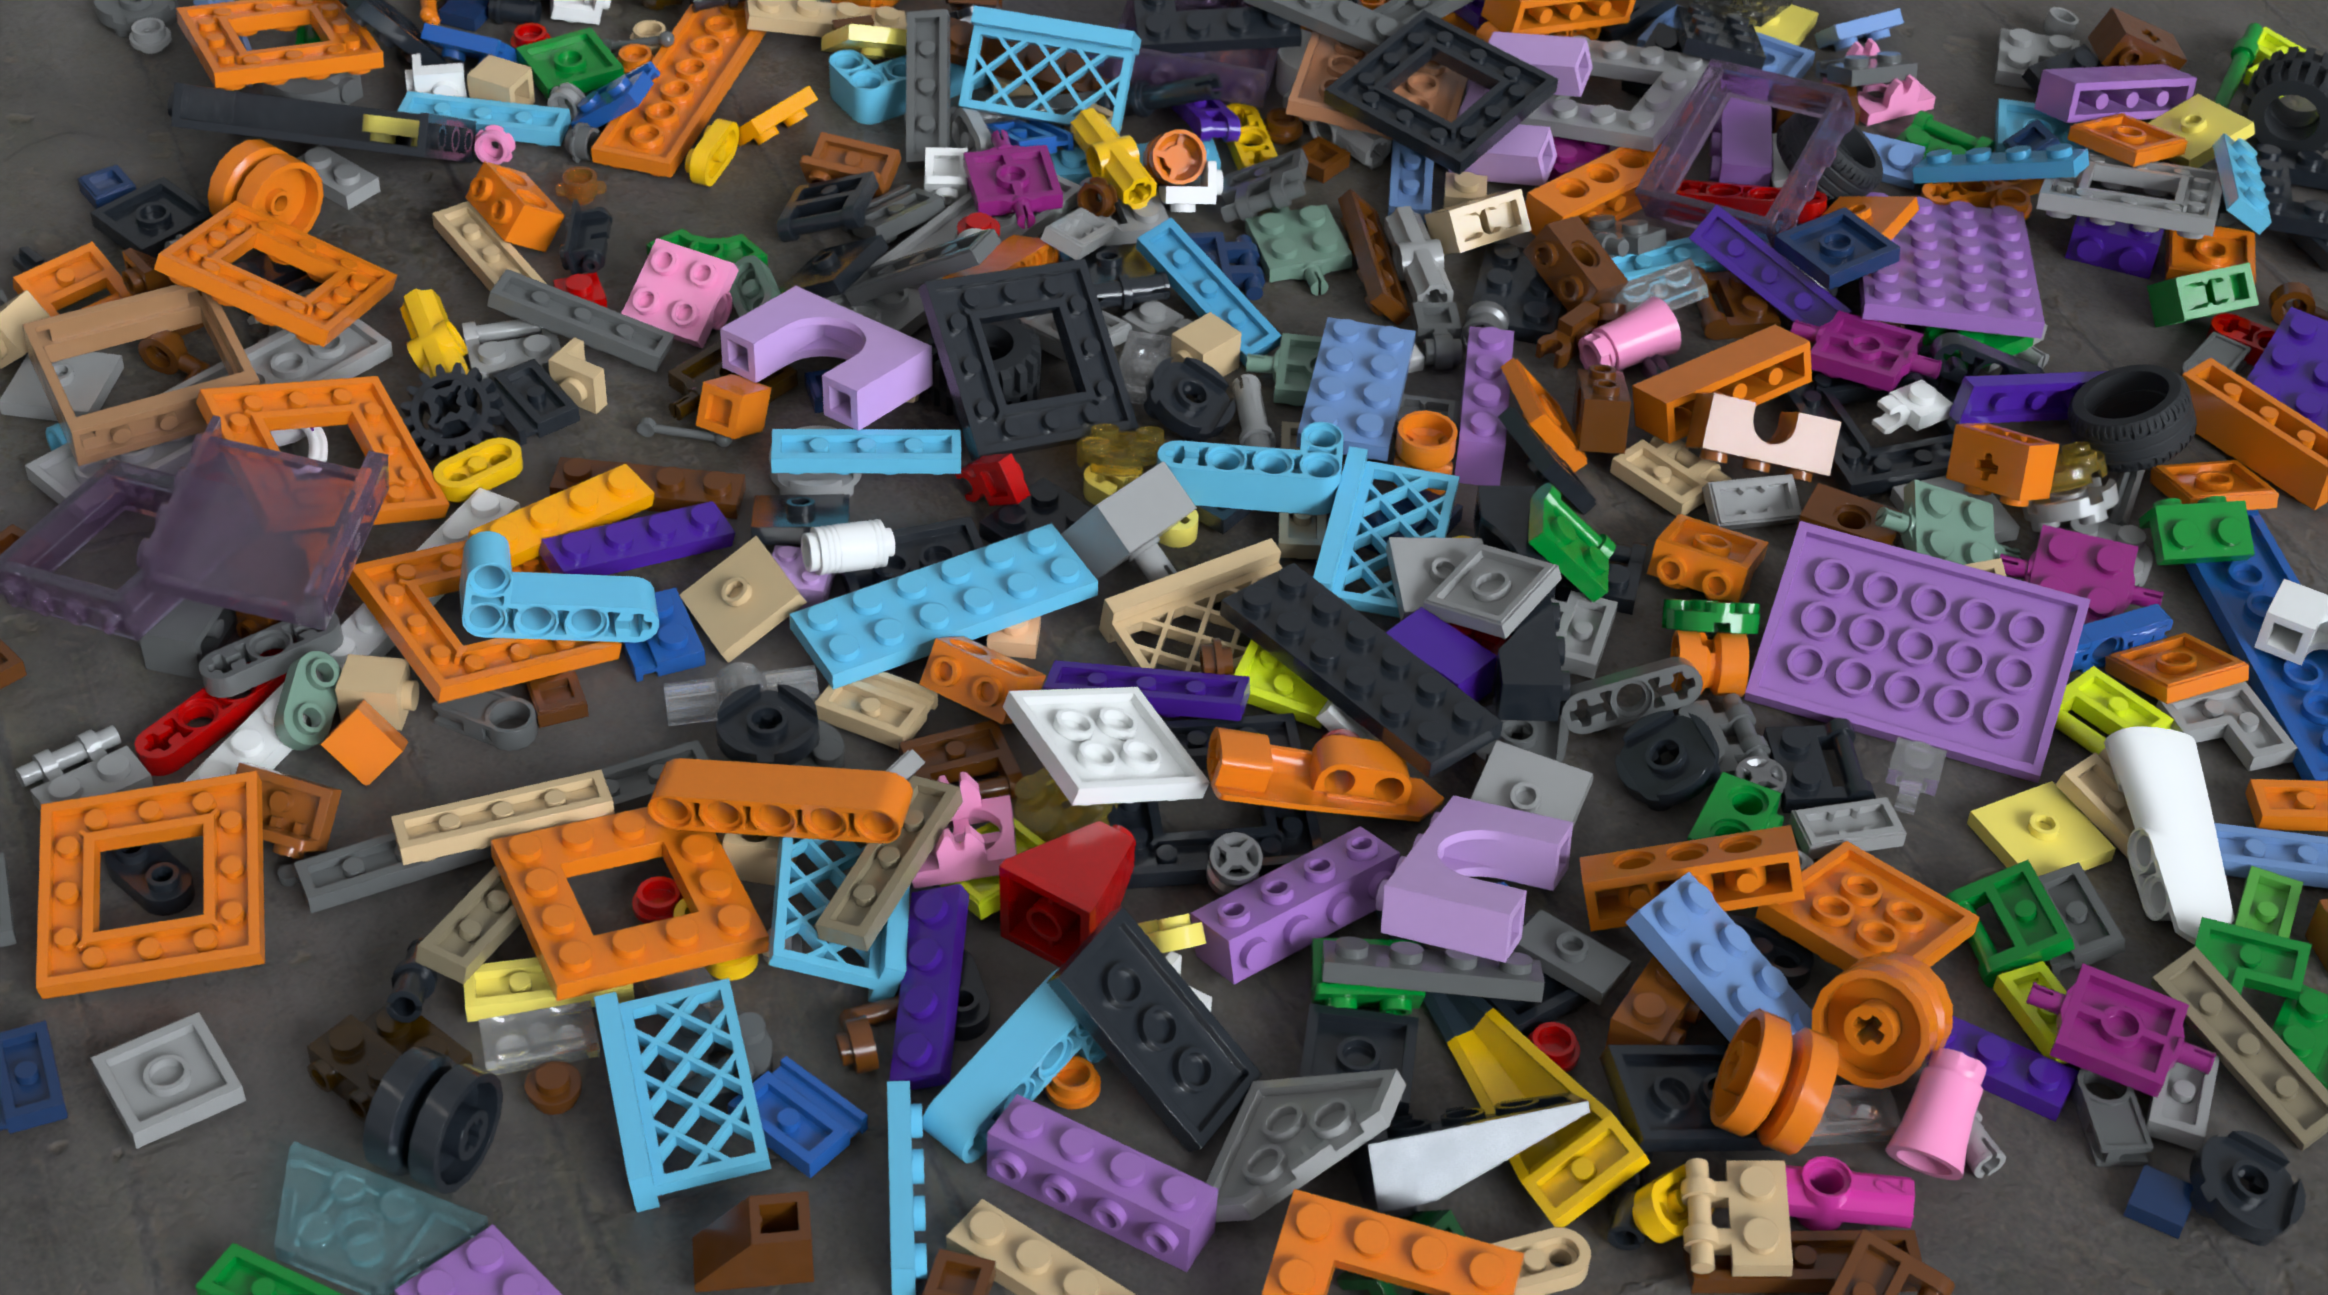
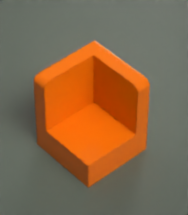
M734 374L704 381L696 426L731 439L763 431L772 387L752 382Z
M363 700L328 734L321 743V746L363 785H370L404 751L409 742L368 702Z

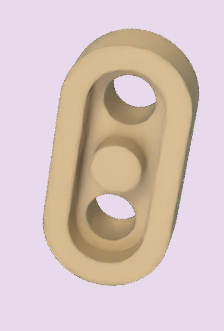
M1561 1227L1550 1228L1493 1243V1245L1524 1253V1261L1514 1295H1547L1576 1287L1587 1276L1591 1259L1590 1246L1583 1236L1571 1229ZM1551 1263H1561L1565 1266L1559 1268Z

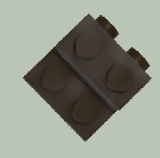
M387 1003L363 1022L359 1021L352 1014L348 1015L309 1044L307 1050L310 1064L307 1066L311 1079L321 1090L327 1093L331 1090L346 1101L351 1112L359 1120L365 1122L372 1098L384 1075L397 1058L410 1048L427 1047L448 1055L456 1065L468 1063L473 1065L472 1053L422 1015L416 1020L407 1023L394 1020L386 1010V1006L389 1005Z

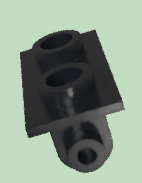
M573 199L570 218L565 219V244L560 245L562 266L565 270H570L572 275L586 272L595 273L604 267L608 247L607 239H609L613 221L611 214L606 208L595 207L594 209L581 210L578 199Z

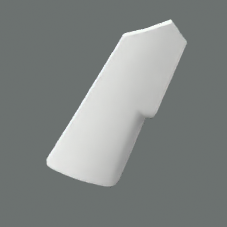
M2137 726L2118 730L2108 736L2104 744L2118 789L2125 795L2135 827L2129 836L2127 855L2143 909L2151 920L2172 921L2175 933L2195 945L2202 917L2229 924L2235 920L2196 741L2188 734L2158 727Z

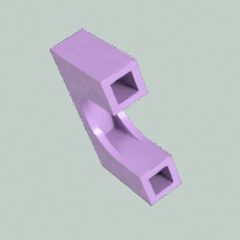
M1493 31L1488 42L1558 78L1557 91L1553 95L1582 96L1593 68L1586 38ZM1469 79L1466 96L1462 106H1460L1457 118L1490 90ZM1518 124L1464 172L1485 175L1489 182L1533 186L1546 184L1557 158L1551 128Z
M798 286L787 290L720 328L723 368L755 383L800 359L818 356L846 359L847 361L822 375L824 415L858 431L933 386L931 345Z
M1453 795L1441 812L1434 813L1426 832L1417 835L1409 854L1399 858L1395 872L1389 880H1382L1376 897V909L1382 911L1381 933L1506 963L1522 939L1526 890L1471 877L1498 878L1554 891L1569 867L1573 822Z

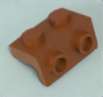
M821 132L812 155H802L799 164L809 184L873 171L879 184L873 196L875 199L889 192L902 157L898 149Z
M239 762L236 774L257 771L262 781L263 840L274 843L272 852L287 857L303 859L305 851H326L342 790L251 763Z

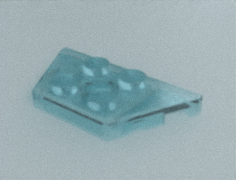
M294 1142L289 1149L274 1247L277 1260L364 1295H389L409 1278L419 1274L443 1258V1252L469 1237L473 1238L488 1228L489 1225L488 1219L484 1215Z

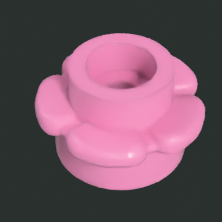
M488 125L485 130H479L475 136V153L482 162L487 161L499 165L512 159V151L516 147L515 140L510 133L504 132L503 127ZM493 141L499 144L498 148L492 146Z

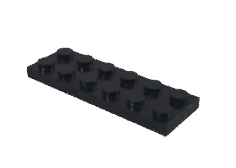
M1295 563L1222 599L1220 615L1427 778L1436 775L1501 736L1503 721Z

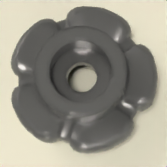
M578 122L574 128L568 130L565 137V149L573 155L572 159L574 162L579 163L581 160L592 161L591 148L601 135L600 131L583 122Z

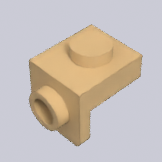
M573 338L548 360V371L553 380L578 407L597 414L607 405L604 369L585 360L584 341Z

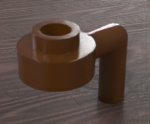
M2284 283L2270 294L2268 305L2271 316L2279 325L2290 307L2328 321V311L2316 306L2311 289L2303 283Z
M164 330L157 332L147 338H143L138 344L141 358L151 369L168 375H173L178 370H181L188 374L182 382L211 367L208 363L188 354L184 340L174 331Z
M899 995L847 1008L840 1013L839 1024L843 1032L835 1034V1040L843 1067L852 1065L856 1075L879 1069L876 1045L870 1025L897 1019Z

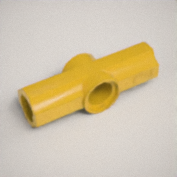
M1094 108L1080 111L1077 118L1071 121L1070 132L1073 133V138L1086 154V161L1091 176L1105 178L1108 184L1114 186L1120 200L1124 204H1128L1133 210L1146 207L1148 201L1156 196L1157 183L1141 164L1139 151L1134 139L1130 135L1120 137L1105 116L1098 114Z
M417 288L403 296L404 303L400 311L412 339L406 345L418 368L432 378L436 376V365L441 364L446 373L452 372L457 362L461 363L467 375L469 368L463 357L468 354L467 346L457 329L449 321L440 297L433 289L419 290Z

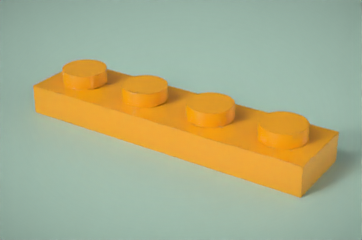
M625 463L469 531L468 539L474 534L485 531L501 534L509 542L511 565L514 568L540 556L539 550L542 539L618 522L652 507L655 493Z

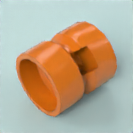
M1175 129L1155 136L1147 144L1143 153V165L1155 182L1161 186L1184 185L1194 181L1202 174L1206 165L1207 152L1203 142L1196 134L1187 130Z
M1427 410L1415 411L1405 415L1399 421L1397 427L1396 453L1393 465L1452 475V459L1455 454L1458 433L1455 423L1441 413ZM1427 488V490L1438 495L1446 492L1444 490Z
M1675 630L1671 642L1670 657H1682L1693 664L1702 677L1703 687L1701 694L1705 688H1710L1715 696H1726L1736 693L1743 697L1749 673V644L1746 634L1717 632L1713 639H1708L1705 632ZM1681 672L1673 674L1674 681L1670 686L1674 692L1681 690V683L1686 680Z

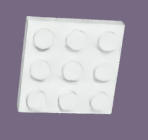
M1138 687L1008 692L1003 709L1072 806L1164 800L1176 801L1204 797L1210 783Z

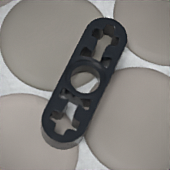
M1950 332L1940 335L1932 342L1929 349L1931 359L1942 361L1939 375L1958 384L1962 383L1964 376H1978L1980 369L1991 363L2002 366V371L1999 375L2045 373L2039 366L1959 333ZM1956 350L1959 351L1961 359L1951 356L1947 361L1944 360V354L1952 355Z

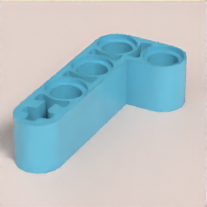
M840 50L829 57L830 96L853 120L862 124H876L903 115L906 112V55L874 65L862 53L855 50ZM950 63V98L961 95L966 67ZM986 75L975 83L973 90L987 85L990 82L989 76Z
M1314 422L1303 428L1300 450L1181 440L1170 441L1159 447L1157 465L1162 461L1166 463L1196 506L1325 515L1332 511L1341 479L1344 436L1342 430L1332 423Z
M491 531L479 532L472 535L465 543L459 584L463 627L474 636L483 638L636 643L652 638L659 629L654 587L644 578L512 572L509 542L501 534Z
M1057 970L1042 982L937 1095L923 1116V1130L965 1163L974 1162L987 1151L988 1131L1017 1094L1033 1101L1076 1053L1091 1063H1097L1107 1056L1104 1050L1047 984V981Z

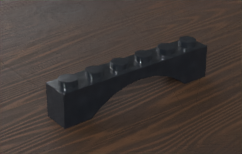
M1478 485L1473 519L1475 538H1482L1484 545L1550 563L1528 543L1530 501L1536 492L1535 486ZM1555 587L1521 622L1513 636L1498 649L1493 686L1497 718L1500 720L1558 721L1561 701L1569 700L1571 687L1569 671L1561 670V666H1564L1565 638L1564 636H1556V632H1559L1560 604L1551 601L1555 596Z

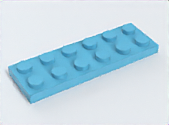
M1051 523L790 613V629L834 690L929 656L936 638L964 636L974 640L1098 595V580Z

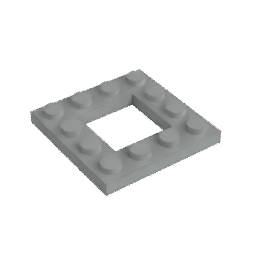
M1573 36L1587 39L1593 67L1590 75L1653 85L1631 111L1615 109L1610 105L1593 106L1580 104L1569 99L1571 96L1552 95L1520 124L1550 127L1552 136L1654 152L1716 75L1717 62L1685 53L1666 51L1657 46L1645 48L1626 45L1622 41L1603 42L1589 40L1585 36Z
M2088 151L2090 164L2076 177L2045 178L2039 192L2037 209L2046 210V214L2051 217L2066 219L2071 218L2073 214L2090 217L2089 220L2099 225H2114L2117 221L2133 224L2135 229L2144 232H2157L2162 228L2175 230L2179 236L2184 238L2201 239L2204 235L2213 236L2222 187L2219 173L2215 170L2162 162H2151L2133 167L2104 154ZM2092 180L2100 181L2103 187L2122 190L2126 186L2144 188L2143 191L2150 195L2167 196L2169 192L2176 193L2175 201L2095 189L2090 188Z

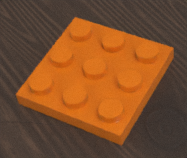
M1845 841L1801 872L1805 895L1804 900L1758 906L1755 917L1777 930L1780 934L1789 937L1819 955L1825 962L1833 964L1844 971L1860 959L1881 952L1907 954L1931 967L1971 937L1976 931L1980 918L1848 841Z

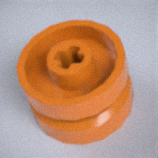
M262 139L246 140L238 144L219 161L211 176L207 196L209 209L213 216L234 201H237L308 233L320 214L324 193L322 179L314 167Z
M1881 952L1860 959L1849 969L1837 975L1820 991L1812 1009V1030L1832 1037L1838 1043L1839 1061L1837 1075L1860 1087L1883 1089L1905 1082L1929 1062L1933 1051H1939L1940 1048H1944L1953 1029V1005L1944 982L1927 964L1902 953Z
M1760 1008L1750 1012L1737 1029L1721 1062L1710 1104L1712 1123L1716 1127L1741 1137L1752 1133L1756 1129L1757 1138L1762 1145L1786 1155L1798 1153L1809 1141L1829 1102L1837 1075L1839 1061L1838 1043L1832 1037L1807 1027L1796 1031L1792 1035L1791 1024L1785 1018Z

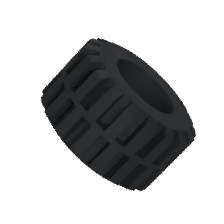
M2289 47L2287 54H2284L2281 50L2272 53L2270 60L2265 58L2259 64L2258 69L2253 73L2241 105V110H2243L2241 116L2254 122L2255 134L2249 137V139L2256 137V146L2258 144H2270L2280 148L2281 151L2297 154L2300 151L2316 152L2318 150L2322 154L2328 151L2327 52L2321 56L2315 54L2316 48L2307 47L2306 52H2300L2299 47ZM2285 95L2300 96L2309 100L2316 109L2307 112L2296 111L2285 106L2278 97Z
M1021 319L981 324L1006 405L1038 400L1041 386V347L1039 336L1034 334V329L1028 324H1021ZM931 333V338L928 339L927 344L932 346L933 386L928 388V394H930V400L933 405L940 406V412L946 416L954 415L955 420L959 421Z

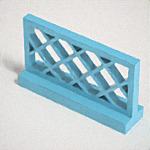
M974 5L971 18L974 28L958 105L960 108L1070 126L1071 121L1077 118L1075 116L1080 111L1087 109L1107 94L1114 104L1110 124L1120 135L1135 56L1139 55L1141 39L1134 31ZM983 37L999 39L1006 49L1005 53L988 65L980 55ZM1007 41L1018 43L1011 48ZM1029 44L1037 45L1046 58L1026 71L1015 54ZM1046 47L1058 50L1050 54ZM1068 51L1078 52L1086 65L1066 78L1055 61ZM1086 54L1098 56L1090 61ZM1109 57L1122 59L1121 75L1106 85L1095 67ZM1012 58L1023 75L1005 88H1002L992 71ZM979 61L983 68L976 73ZM1051 64L1062 82L1042 95L1032 77ZM1091 71L1102 88L1082 102L1071 84ZM988 75L999 92L985 102L971 100L974 84ZM1025 82H1028L1038 99L1026 108L1015 107L1008 94ZM1118 86L1115 98L1111 91ZM1067 88L1078 106L1065 115L1055 114L1047 101ZM1004 99L1008 106L996 103ZM1043 105L1047 112L1036 111V109Z
M1349 446L1313 578L1355 610L1400 618L1397 601L1393 595L1395 592L1392 580L1383 584L1373 573L1389 565L1386 553L1387 543L1382 538L1397 531H1400L1404 537L1446 538L1460 476L1367 461L1368 449ZM1374 479L1394 482L1398 488L1382 495L1372 484ZM1432 488L1444 490L1446 494L1428 503L1419 492ZM1408 497L1417 509L1400 515L1392 504ZM1381 510L1390 521L1372 528L1363 517ZM1427 518L1436 529L1419 536L1410 525ZM1372 544L1381 555L1363 562L1354 551ZM1360 578H1363L1372 588V590L1363 594L1344 591L1345 585Z
M779 837L768 965L869 988V1002L894 997L906 973L910 886L868 952L853 948L865 961V968L847 964L837 954L838 951L847 946L832 942L827 943L819 939L817 931L812 927L830 902L815 885L829 879L838 889L846 878L842 871L854 866L865 847L860 849L854 842L832 840L846 855L833 862L818 847V845L829 840ZM805 853L819 870L806 876L791 859ZM800 892L816 908V910L805 916H802L788 901L789 898ZM798 933L814 951L804 954L784 949L785 939Z
M729 978L619 1003L616 992L594 997L625 1166L637 1212L660 1207L659 1195L771 1169ZM723 1000L724 1009L711 1025L691 1016L699 1004ZM655 1014L669 1019L655 1038L636 1029L634 1020ZM727 1025H728L730 1034H728V1033H726V1032L723 1031L724 1028H725ZM681 1026L702 1035L688 1053L667 1044ZM713 1042L734 1051L721 1069L700 1060ZM639 1045L646 1048L642 1054ZM658 1054L679 1064L664 1083L645 1074V1070ZM737 1069L740 1079L732 1076ZM691 1070L712 1080L697 1099L676 1089ZM723 1087L744 1096L731 1115L709 1105ZM648 1090L655 1093L651 1099ZM667 1100L688 1109L673 1129L654 1119L656 1113ZM747 1114L750 1125L742 1122ZM700 1116L721 1126L707 1145L686 1136V1133ZM734 1132L754 1142L756 1152L730 1158L720 1153L719 1150ZM657 1136L665 1139L660 1146ZM676 1146L698 1156L688 1169L664 1173L663 1163Z

